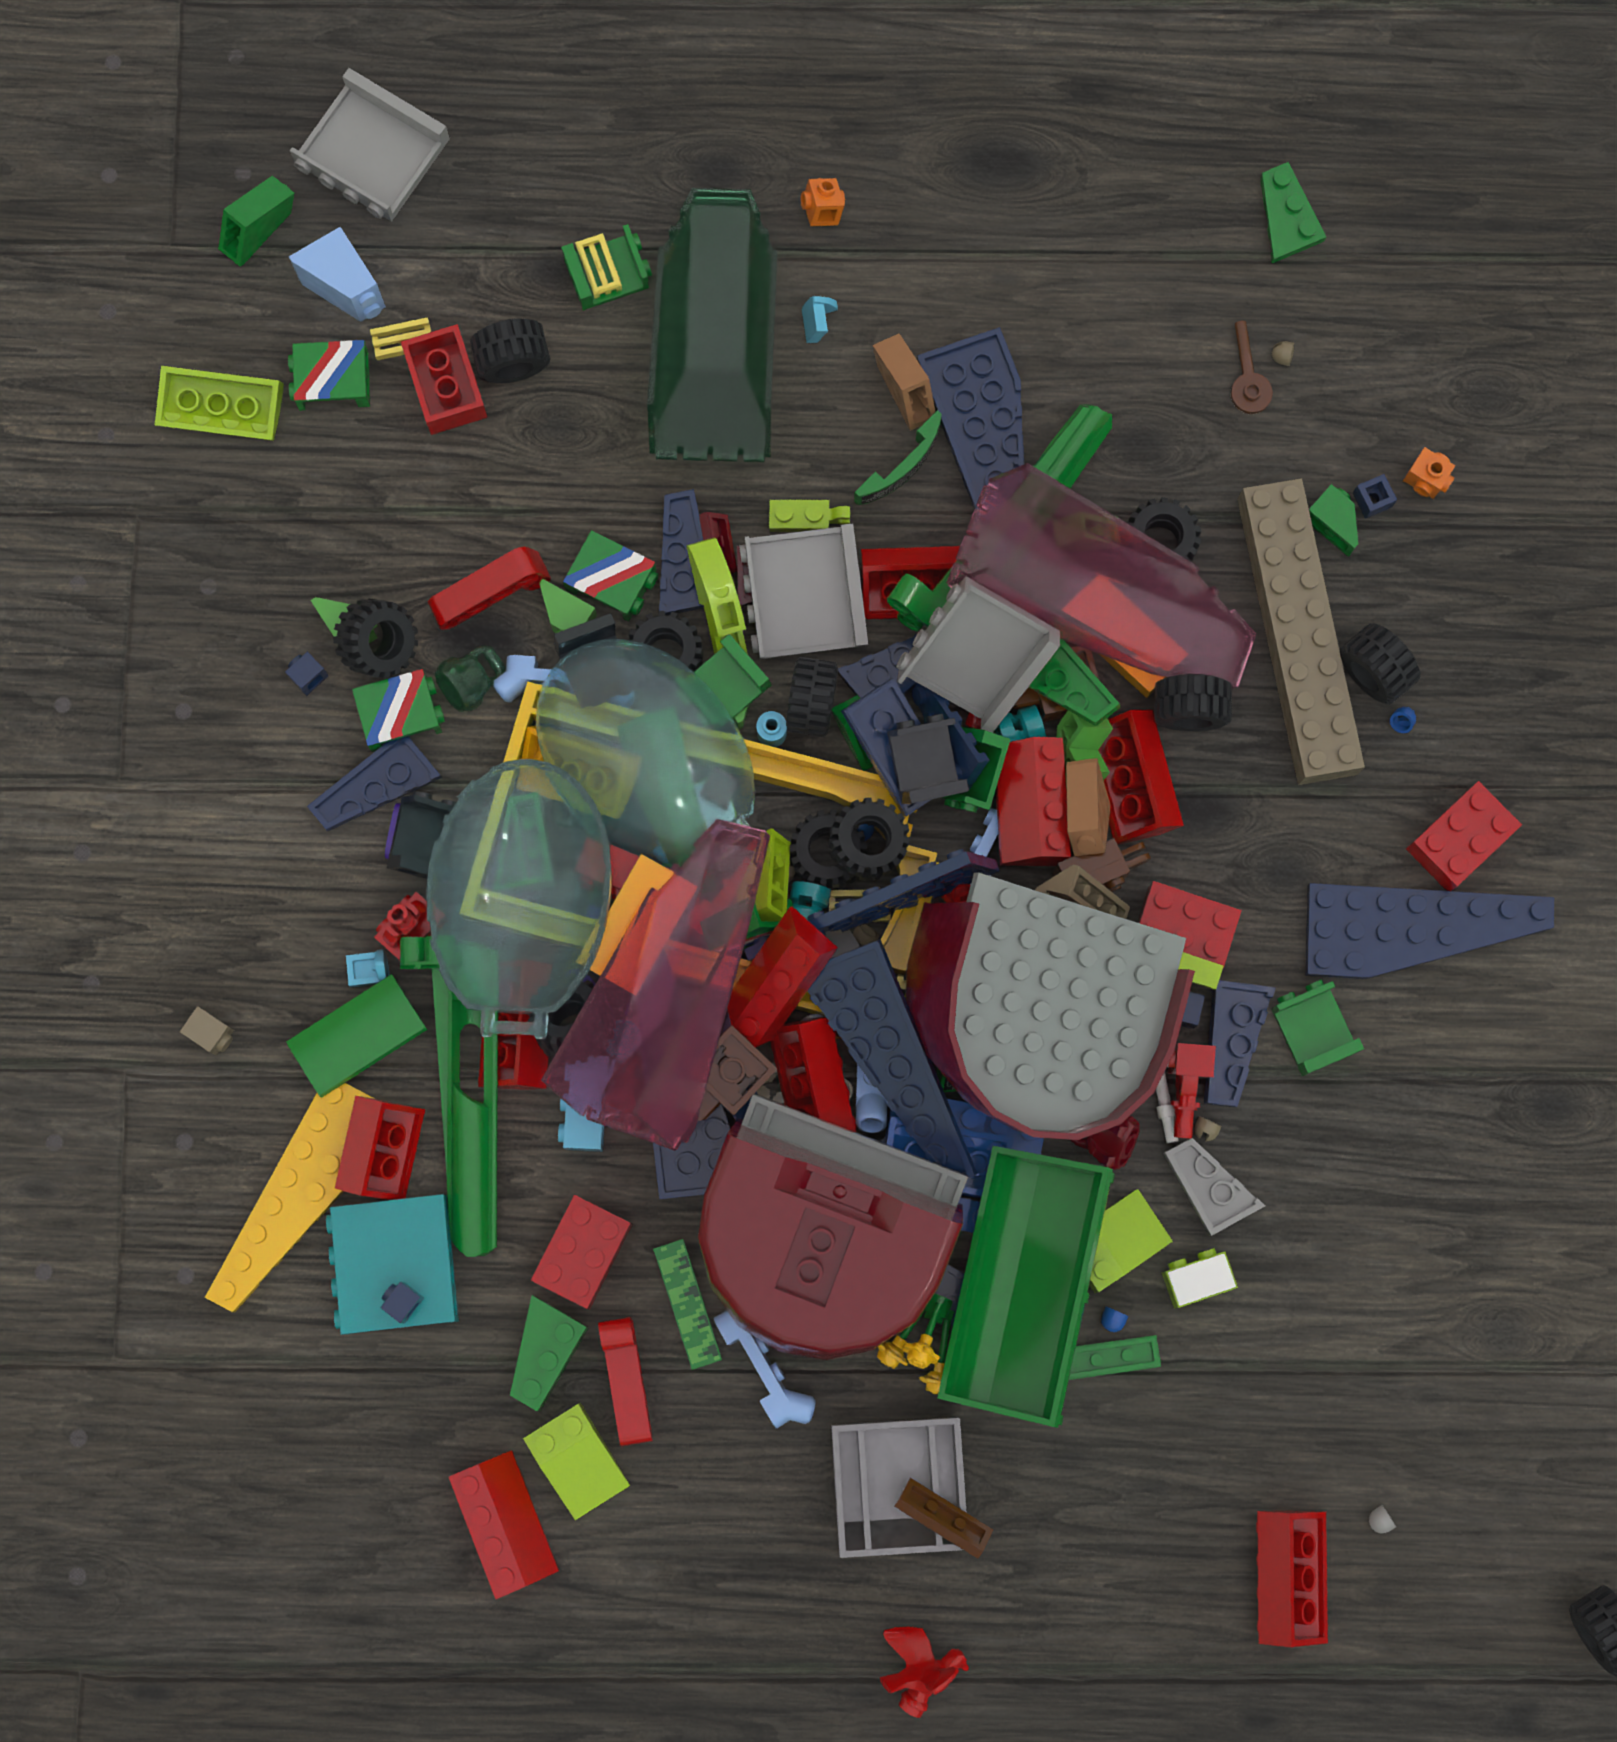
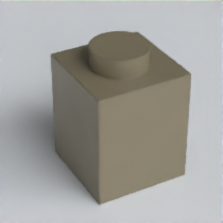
M198 1006L180 1030V1033L216 1056L219 1051L224 1052L233 1040L231 1034L234 1032L232 1028Z

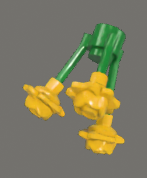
M934 1294L914 1324L904 1329L900 1336L896 1335L892 1342H885L878 1347L877 1358L881 1363L887 1365V1367H892V1369H895L899 1363L905 1366L911 1364L921 1369L927 1368L931 1363L934 1364V1371L919 1377L920 1381L926 1383V1391H930L932 1394H938L945 1365L950 1323L954 1311L950 1310L953 1301ZM925 1312L924 1318L929 1320L925 1333L921 1334L918 1342L907 1343L906 1338ZM944 1320L938 1356L930 1347L933 1341L931 1335L936 1323L941 1325ZM904 1352L907 1353V1360L904 1358Z

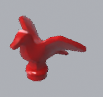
M908 1626L884 1630L885 1640L906 1661V1668L899 1673L880 1677V1682L889 1693L909 1688L901 1694L902 1698L899 1706L909 1715L921 1718L922 1714L928 1709V1698L932 1694L936 1695L946 1689L959 1673V1668L966 1672L969 1670L967 1659L961 1650L951 1649L942 1659L936 1660L932 1652L931 1642L923 1628Z

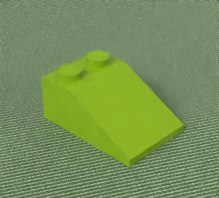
M1138 1189L1105 1210L1089 1283L1094 1293L1102 1291L1173 1242Z
M581 1403L523 1438L538 1465L575 1520L630 1486Z

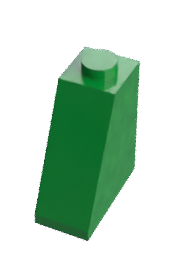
M272 175L223 209L218 249L238 266L244 265L291 214L294 192Z

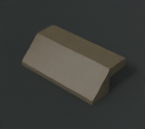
M1074 864L1035 889V891L1124 919L1127 918L1130 910L1129 905L1080 866Z

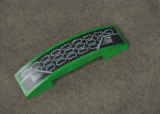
M938 410L917 430L915 441L919 445L885 479L877 472H874L855 491L854 502L857 505L867 504L887 496L905 484L920 469L929 456L939 433L942 414Z

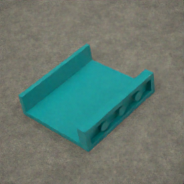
M441 1194L330 1207L331 1215L326 1216L327 1232L333 1236V1246L329 1247V1261L331 1266L335 1265L336 1278L331 1280L333 1297H338L339 1310H334L335 1328L340 1329L341 1335L459 1322L452 1241L450 1240L448 1197ZM399 1282H405L424 1297L405 1324L399 1323L380 1308L385 1302L381 1299L385 1291L392 1284L397 1286Z

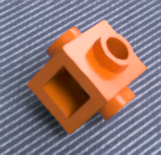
M837 178L809 179L805 191L801 193V207L803 210H806L810 226H834L839 224L845 206V195L839 188Z
M1424 447L1403 481L1411 485L1419 495L1434 499L1439 491L1445 493L1454 480V477L1450 474L1456 465L1452 464L1444 454L1434 453Z

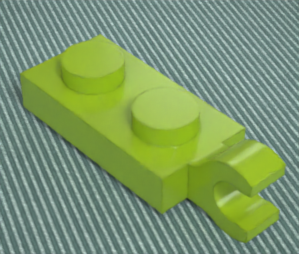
M770 500L769 530L770 532H802L829 528V524H850V506H838L829 509V500Z

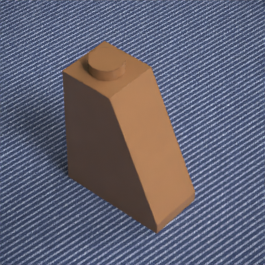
M897 334L874 344L873 350L877 367L911 431L922 426L935 413V406L927 374L901 335Z
M1098 759L1067 762L1068 835L1074 856L1105 853L1110 802Z

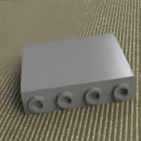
M348 68L342 76L345 83L342 91L299 151L292 147L290 153L294 160V166L306 175L312 173L327 188L333 189L335 187L343 192V196L354 204L360 202L367 207V210L373 216L379 219L384 217L392 222L450 140L447 127Z
M853 523L834 528L754 538L747 536L744 538L745 544L739 545L741 563H747L749 574L743 575L745 593H751L753 605H747L749 623H755L756 635H751L753 653H759V659L868 645Z
M965 576L959 585L954 584L946 597L947 602L942 608L937 607L930 618L928 628L925 631L921 629L913 641L914 647L909 653L904 652L896 665V668L899 669L897 682L902 684L906 677L914 680L981 719V730L993 733L1060 647V631Z

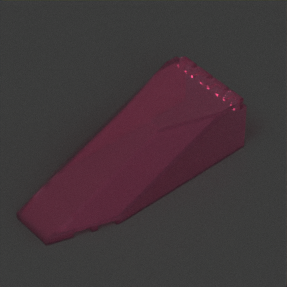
M1028 463L990 478L987 483L988 485L983 486L976 504L980 509H974L966 530V533L970 536H964L956 556V560L961 563L955 562L946 582L949 587L952 588L954 584L959 585L967 576L1060 631V639L1153 675L1170 677L1181 674H1206L1229 681L1232 684V689L1238 688L1257 634L1235 609L1228 610L1217 597L1219 594L1218 589L1215 586L1209 588L1197 574L1199 568L1195 564Z
M717 818L693 844L697 850L681 867L675 863L670 868L674 873L672 877L658 891L652 887L647 893L541 1079L579 1115L584 1117L586 1114V1119L631 1134L634 1137L651 1143L655 1142L657 1145L674 1151L679 1148L681 1142H688L698 1121L752 917L770 835L765 830Z

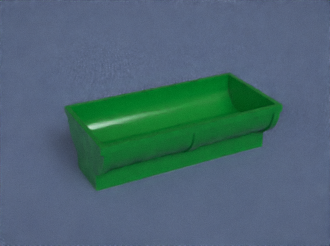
M992 1147L937 1399L1055 1428L1062 1425L1064 1418L1062 1410L1084 1307L1089 1301L1090 1294L1088 1293L1109 1189L1110 1185L1114 1183L1115 1174L1112 1173L1113 1169L1009 1148Z

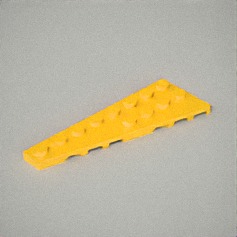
M346 1083L322 1098L318 1093L315 1095L207 1292L206 1299L231 1312H236L269 1272L283 1260L282 1258L302 1239L307 1230L340 1197L344 1191L335 1189L355 1095L368 1098L373 1097Z

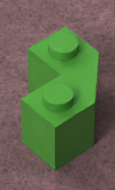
M1068 710L1057 725V738H1063L1066 790L1067 762L1097 758L1103 781L1110 773L1098 751L1113 730L1107 718L1098 726H1095Z

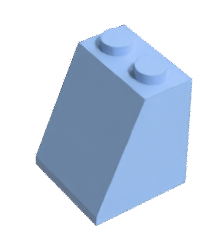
M341 227L289 256L299 281L303 286L361 322L366 318L372 319L379 315L382 309L386 307L377 283Z

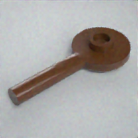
M1238 321L1235 323L1242 375L1232 385L1231 400L1234 406L1241 412L1257 414L1268 407L1272 400L1273 390L1267 378L1261 374L1254 373L1246 321Z

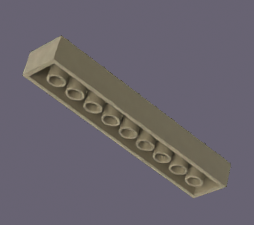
M1302 478L1243 488L1237 501L1298 785L1358 775L1365 768Z

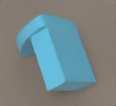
M812 296L803 305L801 310L806 343H818L828 332L825 314L838 310L836 300L829 297Z
M384 949L371 953L346 955L349 987L375 985L389 976L388 960Z

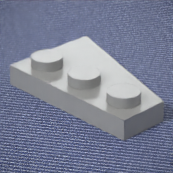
M1193 1138L1163 1153L1209 1236L1266 1206L1258 1198H1255L1241 1182L1231 1176Z

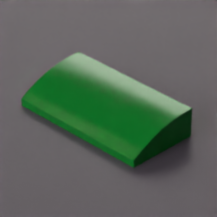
M391 974L289 1039L286 1043L314 1089L322 1098L425 1032L427 1028L402 987Z

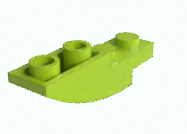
M710 538L686 545L699 604L704 605L714 654L723 648L720 641L728 634L747 653L743 630L746 629L743 613L732 576L717 539Z

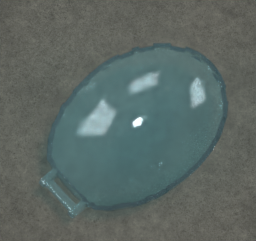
M604 639L572 650L551 669L541 687L537 701L536 730L540 751L548 772L563 798L576 814L597 834L601 835L615 847L637 856L642 854L664 867L684 869L693 860H696L709 877L716 873L715 869L745 844L749 841L753 843L758 839L757 834L745 821L754 812L756 790L753 767L744 739L720 699L684 663L658 648L641 642L624 639ZM738 826L742 832L708 859L704 857L703 852L734 827Z
M519 759L489 768L490 771L476 781L472 780L457 796L459 800L450 814L445 815L442 821L444 824L438 842H434L429 862L426 890L427 921L430 922L432 935L430 944L432 951H435L440 966L439 971L448 989L456 995L467 1009L481 1011L480 1032L482 1037H491L494 1033L535 1035L536 1039H545L548 1028V1014L556 1012L574 994L588 974L600 948L611 900L612 870L610 844L601 814L594 800L579 781L564 769L548 762L534 759ZM495 1012L535 1014L534 1022L494 1020Z

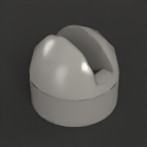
M1383 1505L1374 1509L1369 1516L1370 1526L1377 1533H1387L1396 1528Z

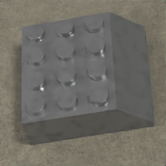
M959 1417L831 1425L840 1558L963 1550L894 1507L904 1486L912 1478L967 1513Z

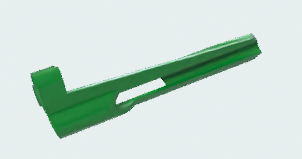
M1079 405L1050 442L1037 463L933 591L910 574H905L901 577L887 597L889 605L899 612L897 615L898 620L904 626L916 632L920 631L922 626L928 628L930 618L937 607L942 608L947 602L946 597L954 584L959 585L965 576L998 594L1112 429V414L1101 410L1095 405ZM1013 521L1031 524L996 576L991 575L986 568L985 561Z
M454 936L400 937V969H432L450 1240L466 1257L486 1256L497 1248L498 951L478 944L454 941ZM467 1024H475L484 1035V1103L470 1098L460 1089V1032Z

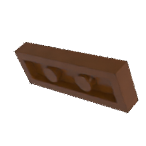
M912 1478L904 1486L894 1506L977 1559L983 1553L993 1532L992 1528Z

